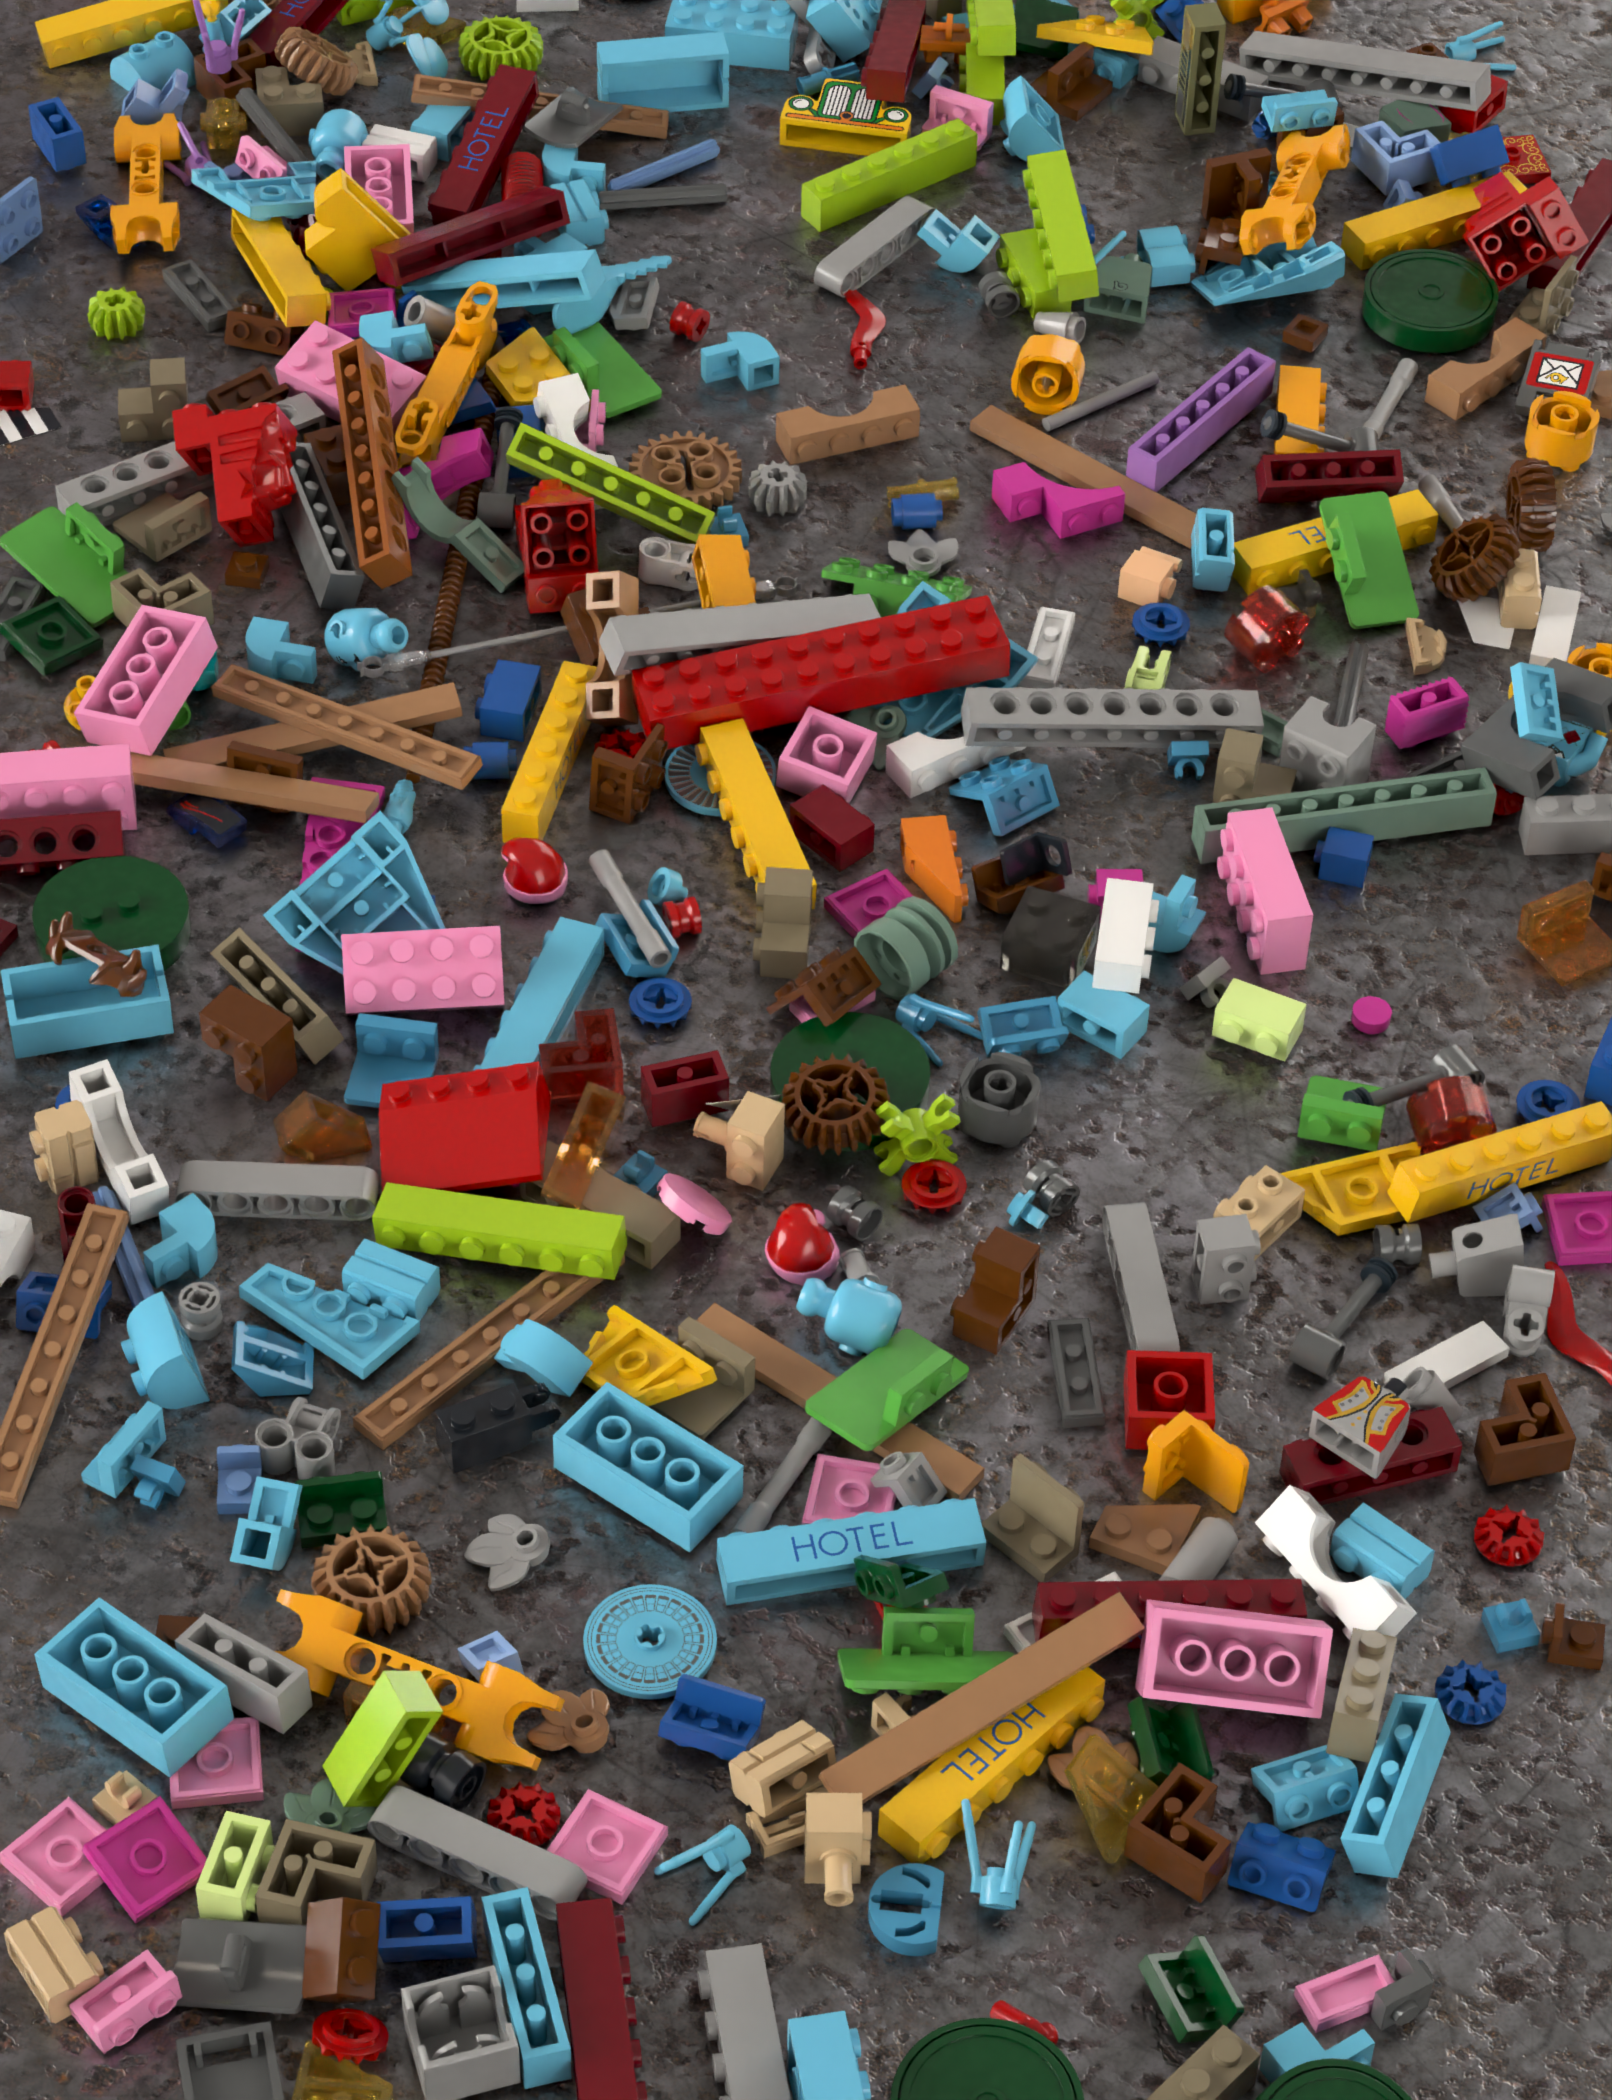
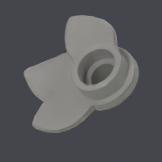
M918 529L909 537L907 542L889 541L888 553L895 561L906 565L907 571L928 572L930 574L929 577L940 571L941 565L951 562L957 557L958 541L956 538H949L935 543L922 529Z
M502 1514L488 1520V1530L490 1533L481 1534L473 1539L467 1547L464 1557L471 1563L490 1567L488 1587L490 1591H499L522 1581L531 1566H536L547 1558L550 1548V1537L547 1531L538 1524H525L519 1516Z

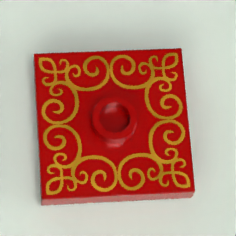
M1533 134L1502 137L1510 161L1500 167L1502 173L1510 171L1522 184L1539 183L1548 176L1551 177V170Z

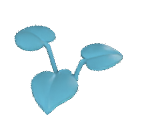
M381 0L385 1V4L379 15L373 19L374 25L366 31V38L369 44L375 50L383 51L389 45L393 48L399 43L406 42L408 51L422 75L444 78L448 71V62L438 44L431 38L423 39L419 33L401 37V32L403 31L402 24L420 11L429 24L436 26L443 24L449 16L447 2L445 0H412L417 6L398 19L396 16H385L393 0Z

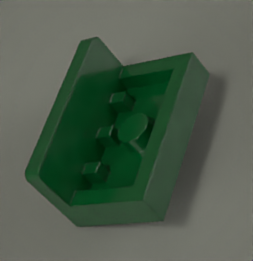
M865 1555L854 1558L857 1569L854 1573L856 1585L861 1594L869 1600L902 1609L909 1606L911 1608H920L936 1601V1594L950 1589L945 1572L907 1562L898 1566L896 1563Z
M1142 1696L1127 1704L1132 1722L1130 1730L1137 1742L1141 1757L1140 1769L1148 1782L1160 1787L1179 1762L1207 1780L1213 1777L1214 1770L1196 1704L1181 1702L1172 1709L1167 1710Z
M1195 1935L1183 1951L1146 1954L1138 1964V1968L1179 2043L1207 2041L1223 2025L1231 2029L1244 2013L1243 2004L1204 1935Z

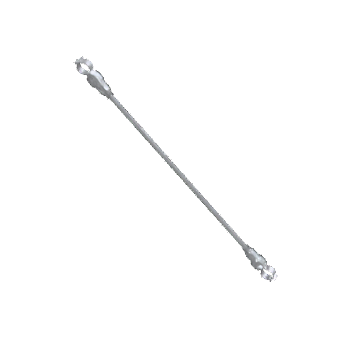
M788 576L779 577L775 582L771 580L756 581L755 601H770L776 595L791 597L796 594V591H801L802 584L797 583L798 577L794 579ZM780 585H790V586H792L793 588L783 589V588H780V587H778V586H780ZM701 599L653 608L649 609L650 613L681 611L701 607L702 604ZM565 625L431 652L429 650L421 651L416 649L406 652L387 653L384 658L369 656L363 659L362 662H357V670L361 672V677L365 675L376 678L383 675L384 671L389 673L404 672L408 668L421 666L433 658L567 633L568 630ZM371 664H376V665L381 666V667L378 668V669H368V668H366L367 665H371Z

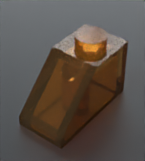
M303 1091L273 1120L281 1150L290 1156H297L310 1163L368 1152L373 1147L364 1117L307 1091Z

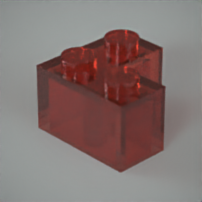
M614 1008L575 1011V1041L539 1044V1063L551 1095L550 1106L624 1099L623 1062Z

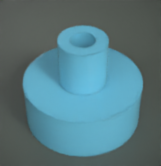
M666 867L659 868L649 882L648 900L662 907L663 902L673 901L674 903L676 901L683 902L688 895V889L682 886L681 874Z

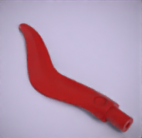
M849 289L843 295L860 317L852 337L850 354L854 358L855 368L864 369L867 366V359L872 355L871 347L873 342L885 328L886 318L873 303L857 290L851 291Z
M1552 1261L1546 1262L1544 1265L1545 1269L1555 1270L1552 1299L1547 1314V1334L1551 1344L1561 1353L1597 1371L1612 1386V1353L1583 1333L1578 1327L1571 1288L1567 1277L1556 1263Z

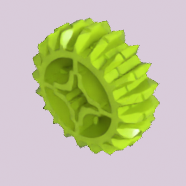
M495 15L494 18L490 19L483 17L481 22L472 21V26L464 28V32L460 34L458 53L464 70L470 71L471 76H480L481 81H484L495 75L500 64L534 72L537 71L538 65L542 64L543 40L541 34L538 33V28L531 26L530 21L522 22L520 17L512 19L509 18V15L505 17Z

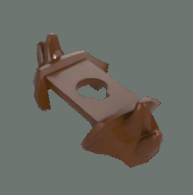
M70 911L64 913L60 923L56 919L51 921L49 941L45 950L46 954L50 955L56 965L62 964V954L74 951L99 966L90 977V984L114 987L118 989L120 997H135L142 993L147 971L142 966L140 950H133L130 957L99 941L91 931L74 929L73 914Z

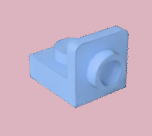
M498 1631L457 1648L461 1664L478 1682L487 1661L497 1663L524 1675L518 1651Z

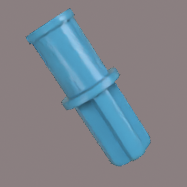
M854 62L831 69L823 67L820 72L796 78V86L799 95L809 96L821 92L825 79L857 81L860 73Z

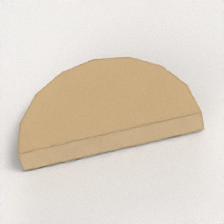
M368 41L355 44L354 50L349 53L345 52L358 67L359 73L355 83L364 86H378V77L371 45Z
M1407 618L1405 628L1414 675L1427 674L1439 668L1445 660L1447 640L1440 629L1436 632L1433 628L1424 625V620Z

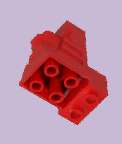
M1502 172L1497 173L1473 188L1481 210L1465 221L1467 231L1463 234V238L1470 250L1475 252L1490 278L1494 279L1498 292L1556 256L1561 260L1589 243L1560 188L1550 176L1521 194Z
M270 402L256 403L252 408L243 410L226 409L219 412L218 415H215L206 404L200 403L187 404L183 409L172 411L176 451L198 476L213 474L218 523L240 548L274 541L273 528L275 526L271 511L290 504L292 495L297 492L290 470L293 466L290 452H295L296 437L298 436L294 425L276 403Z
M560 478L543 479L539 482V486H534L530 489V498L527 502L521 503V505H514L516 540L524 565L525 594L530 614L561 611L567 594L586 589V573L599 572L593 497H586L581 493L573 492L572 487L569 484H563Z

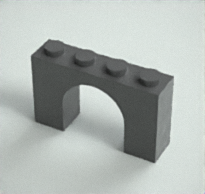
M1553 658L1545 667L1554 669L1560 719L1574 721L1604 733L1610 732L1612 730V678ZM1514 695L1460 745L1466 770L1486 767L1493 784L1531 799L1537 800L1560 779L1554 749L1519 738Z

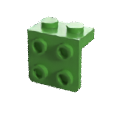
M1312 1076L1309 1079L1307 1092L1303 1098L1297 1137L1377 1151L1386 1104L1377 1107L1344 1101L1342 1099L1345 1092L1359 1087L1365 1088L1369 1093L1382 1089V1087L1322 1076Z

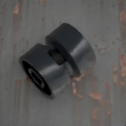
M431 1730L401 1775L400 1780L422 1794L432 1792L431 1799L461 1812L472 1802L481 1789L487 1767L484 1762L463 1749L456 1750V1744Z

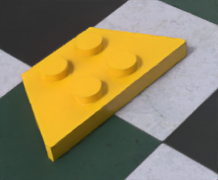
M1087 15L1084 19L1037 25L1036 38L1081 44L1084 41L1094 47L1153 55V39L1145 27L1135 26V22L1132 20L1119 19L1116 20V23L1105 21L1104 16Z
M535 327L526 330L486 362V374L510 406L533 405V398L537 397L539 382L571 375ZM590 399V402H589V410H588V412H590L591 399Z
M1419 1141L1280 1174L1305 1189L1302 1210L1333 1233L1341 1236L1375 1228L1376 1225H1387L1405 1220L1387 1192L1399 1162L1420 1156L1421 1144Z
M613 1305L607 1312L609 1323L604 1331L595 1332L589 1342L588 1350L583 1353L593 1364L582 1378V1383L597 1392L608 1382L648 1407L713 1384L717 1380L713 1367L616 1305Z

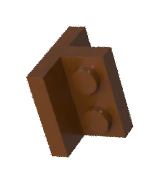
M1084 41L1030 84L1056 113L1076 122L1111 94L1113 81L1092 73L1095 66V61L1093 60L1094 46Z
M1267 147L1207 159L1201 214L1206 221L1210 220L1211 217L1222 218L1227 216L1241 221L1246 210L1264 207L1267 201L1272 154Z

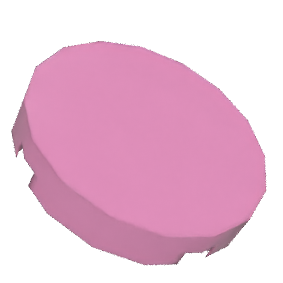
M668 1173L658 1183L657 1191H660L659 1196L662 1202L687 1223L690 1222L694 1225L696 1220L706 1224L702 1230L712 1235L723 1234L732 1223V1217L727 1209L714 1196L682 1176Z

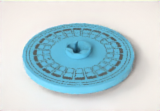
M637 1585L610 1595L594 1609L584 1630V1654L587 1664L596 1678L613 1691L632 1698L661 1699L676 1695L678 1679L682 1674H688L701 1679L705 1676L715 1658L717 1633L709 1612L691 1595L664 1585ZM648 1637L651 1641L658 1640V1644L652 1646L649 1641L643 1642V1638Z

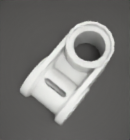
M649 537L642 540L639 545L638 577L644 583L650 585H663L684 591L696 590L698 586L692 559L689 563V555L693 554L696 544L670 541L660 537ZM689 572L690 578L688 581H686V577Z

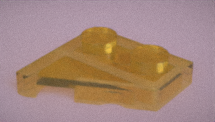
M404 5L386 13L385 16H396L400 19L415 7ZM420 11L402 24L403 31L401 32V37L419 33L423 39L431 38L440 46L460 37V34L464 32L466 22L448 17L441 25H431Z
M1094 1734L1088 1737L1064 1772L1103 1859L1107 1863H1115L1125 1850L1128 1824L1159 1787L1101 1737Z
M306 2040L291 2100H393V2084L376 2075L364 2073L358 2065L349 2060H343L338 2063L322 2055L320 2047L312 2044V2041Z

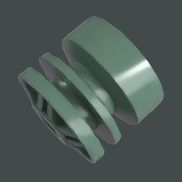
M914 896L903 899L896 907L888 910L884 917L874 920L859 931L854 938V946L882 983L877 990L886 997L898 1001L908 994L917 992L925 986L929 979L936 978L943 970L952 966L958 958L957 940L947 919L935 906L925 899Z

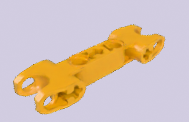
M164 113L159 122L151 125H138L132 122L131 115L119 116L114 127L116 163H130L129 205H111L110 211L111 224L113 225V240L118 254H129L133 245L143 241H155L161 244L163 252L175 251L180 239L178 202L163 203L164 161L182 160L181 140H179L180 130L177 126L178 122L175 113Z
M1346 124L1334 125L1328 132L1314 137H1305V130L1303 129L1294 130L1280 143L1276 154L1279 175L1264 207L1248 209L1241 218L1239 241L1243 255H1256L1264 247L1275 243H1286V250L1288 251L1299 250L1312 237L1316 227V214L1312 204L1322 187V182L1328 171L1345 169L1350 160L1351 139Z
M479 281L471 285L461 298L455 312V325L447 341L442 345L417 398L411 400L407 405L396 430L395 447L397 453H400L397 461L398 469L411 465L412 460L416 457L423 463L436 460L442 437L447 428L450 427L476 372L485 366L496 341L497 322L493 318L498 304L496 285ZM481 293L491 297L486 305L477 304L472 298Z
M280 1590L276 1601L300 1615L303 1630L302 1637L294 1647L286 1651L275 1652L307 1669L310 1690L312 1692L329 1698L338 1675L373 1688L384 1670L421 1671L443 1710L441 1716L462 1723L454 1741L456 1748L463 1749L472 1755L495 1764H508L537 1771L541 1758L517 1745L513 1735L514 1722L521 1712L531 1707L561 1712L565 1702L564 1699L539 1687L522 1673L491 1661L486 1662L478 1683L355 1636L363 1613L323 1596ZM374 1653L376 1659L375 1666L370 1672L361 1674L359 1668L360 1661L367 1654ZM454 1684L457 1691L455 1699L449 1705L442 1706L439 1699L441 1691L447 1685Z

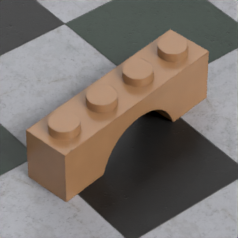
M1517 317L1513 318L1494 331L1490 353L1491 360L1477 364H1466L1450 360L1429 374L1425 402L1452 419L1458 420L1468 412L1474 411L1478 405L1490 397H1495L1500 390L1512 382H1517L1525 374L1534 340H1542V350H1545L1547 335Z
M900 385L873 391V399L870 405L863 411L850 416H829L819 413L809 406L776 413V442L788 463L794 465L918 437L920 408L906 385Z
M620 570L586 573V611L594 622L599 645V658L595 675L586 683V720L604 727L638 724V713L633 702L632 674L614 676L599 640L609 617L639 615V579Z

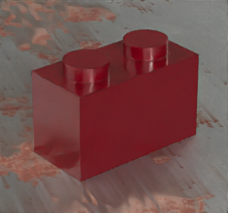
M824 784L790 804L789 823L796 838L839 872L874 851L875 824L867 815L861 814L848 804L841 795L834 793Z
M718 1050L641 1066V1101L652 1128L694 1119L701 1112L712 1115L729 1111L728 1109L707 1105V1103L729 1101V1076Z

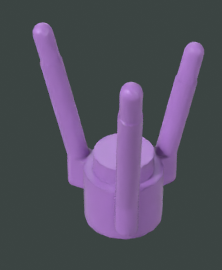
M193 0L204 44L206 69L212 74L227 73L232 68L231 61L238 59V44L244 22L245 9H239L231 47H228L223 40L210 41L201 3L199 0Z
M180 121L177 123V126L192 155L185 160V172L168 160L164 161V167L178 176L185 186L193 184L191 182L192 169L204 168V164L208 161L212 162L205 141L200 142L203 154L200 155L183 122Z

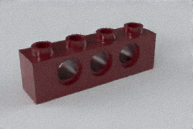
M1400 449L1262 455L1255 469L1258 504L1322 501L1324 498L1380 491L1385 492L1388 497L1397 495L1404 483Z
M120 810L0 819V844L6 840H12L18 844V849L13 856H0V877L2 876L1 871L17 870V875L30 876L40 874L41 868L56 867V872L59 873L65 868L84 860L125 856L123 817ZM84 834L93 836L95 838V845L89 851L82 852L74 847L75 841L79 836ZM45 837L53 838L57 841V845L52 853L44 855L36 851V845L40 839Z
M1442 1406L1429 1410L1420 1409L1410 1413L1404 1437L1376 1479L1313 1439H1299L1291 1444L1283 1445L1279 1473L1286 1487L1291 1485L1309 1492L1322 1506L1457 1472L1463 1445Z

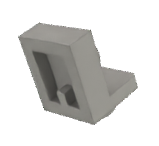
M898 1451L888 1455L881 1461L880 1469L871 1478L875 1488L890 1487L903 1507L907 1505L920 1507L938 1504L947 1493L944 1485L922 1452L902 1453Z

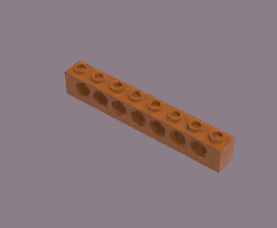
M360 337L333 350L332 355L359 568L381 589H384L412 576L413 573L403 500L391 480L393 474L399 471L384 360Z

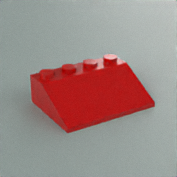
M539 1061L382 1084L379 1105L382 1192L387 1182L461 1192L543 1180L551 1095Z

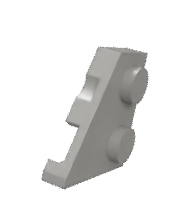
M657 277L626 279L617 288L606 311L616 330L649 328L660 288Z

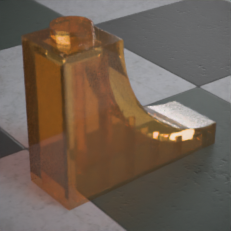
M588 1081L542 1188V1197L569 1208H581L605 1157L609 1156L624 1119L626 1096Z

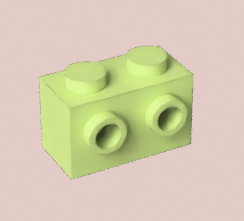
M1233 978L1215 1008L1212 1035L1285 1062L1303 1031L1306 1003Z
M230 1811L225 1812L195 1888L200 1918L248 1921L251 1912L257 1913L255 1896L275 1848L270 1820Z

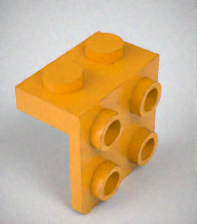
M1185 1410L1179 1413L1166 1426L1161 1424L1153 1430L1147 1440V1445L1149 1446L1148 1455L1143 1467L1145 1475L1142 1491L1156 1501L1177 1481L1184 1477L1230 1512L1236 1513L1242 1507L1249 1460L1238 1446L1229 1444L1213 1432L1207 1423L1197 1420Z

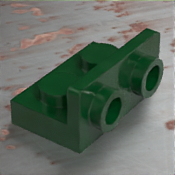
M358 1471L346 1475L316 1476L295 1481V1484L303 1485L297 1509L302 1549L324 1546V1544L334 1545L336 1534L348 1538L350 1537L352 1527L359 1533L367 1531L370 1524L375 1529V1532H382L388 1526L381 1471Z

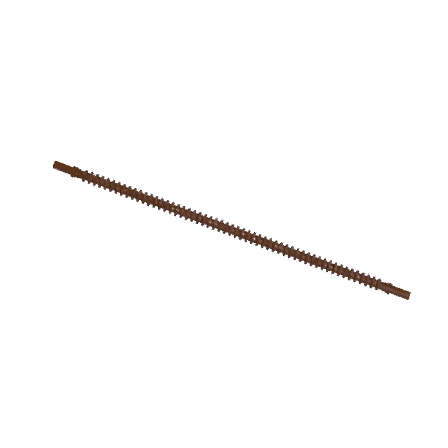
M497 332V338L488 360L507 346L509 337L506 332ZM485 367L482 387L497 408L501 392L486 374ZM495 412L475 418L473 429L481 428L490 445L494 431ZM484 478L465 485L460 489L456 508L457 516L467 520L476 519L478 499ZM451 543L447 550L448 554L443 570L441 588L439 590L438 603L436 605L434 623L432 625L428 652L426 654L427 658L419 690L443 685L449 656L430 659L429 652L451 647L454 626L456 624L458 605L460 603L468 560ZM436 723L414 727L412 731L433 738ZM407 770L406 780L412 781L413 784L419 783L421 774Z

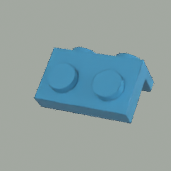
M642 899L639 906L652 927L658 931L672 955L671 960L660 968H653L637 943L636 936L622 914L601 913L595 925L604 928V941L625 976L665 978L673 961L676 959L679 946L652 902Z
M1056 996L980 1007L977 1011L987 1057H990L991 1053L996 1052L1020 1056L1022 1051L1037 1049V1053H1050L1060 1049V1045L1064 1044L1069 1035L1068 1027H1062Z

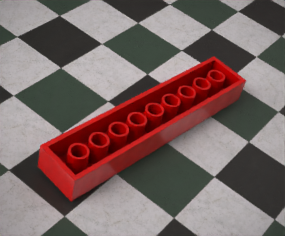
M984 595L631 670L633 702L646 737L648 738L657 723L665 725L664 740L668 742L667 749L699 743L701 727L743 718L748 731L751 732L801 721L809 706L828 714H835L1007 677L1010 674V642L989 596Z

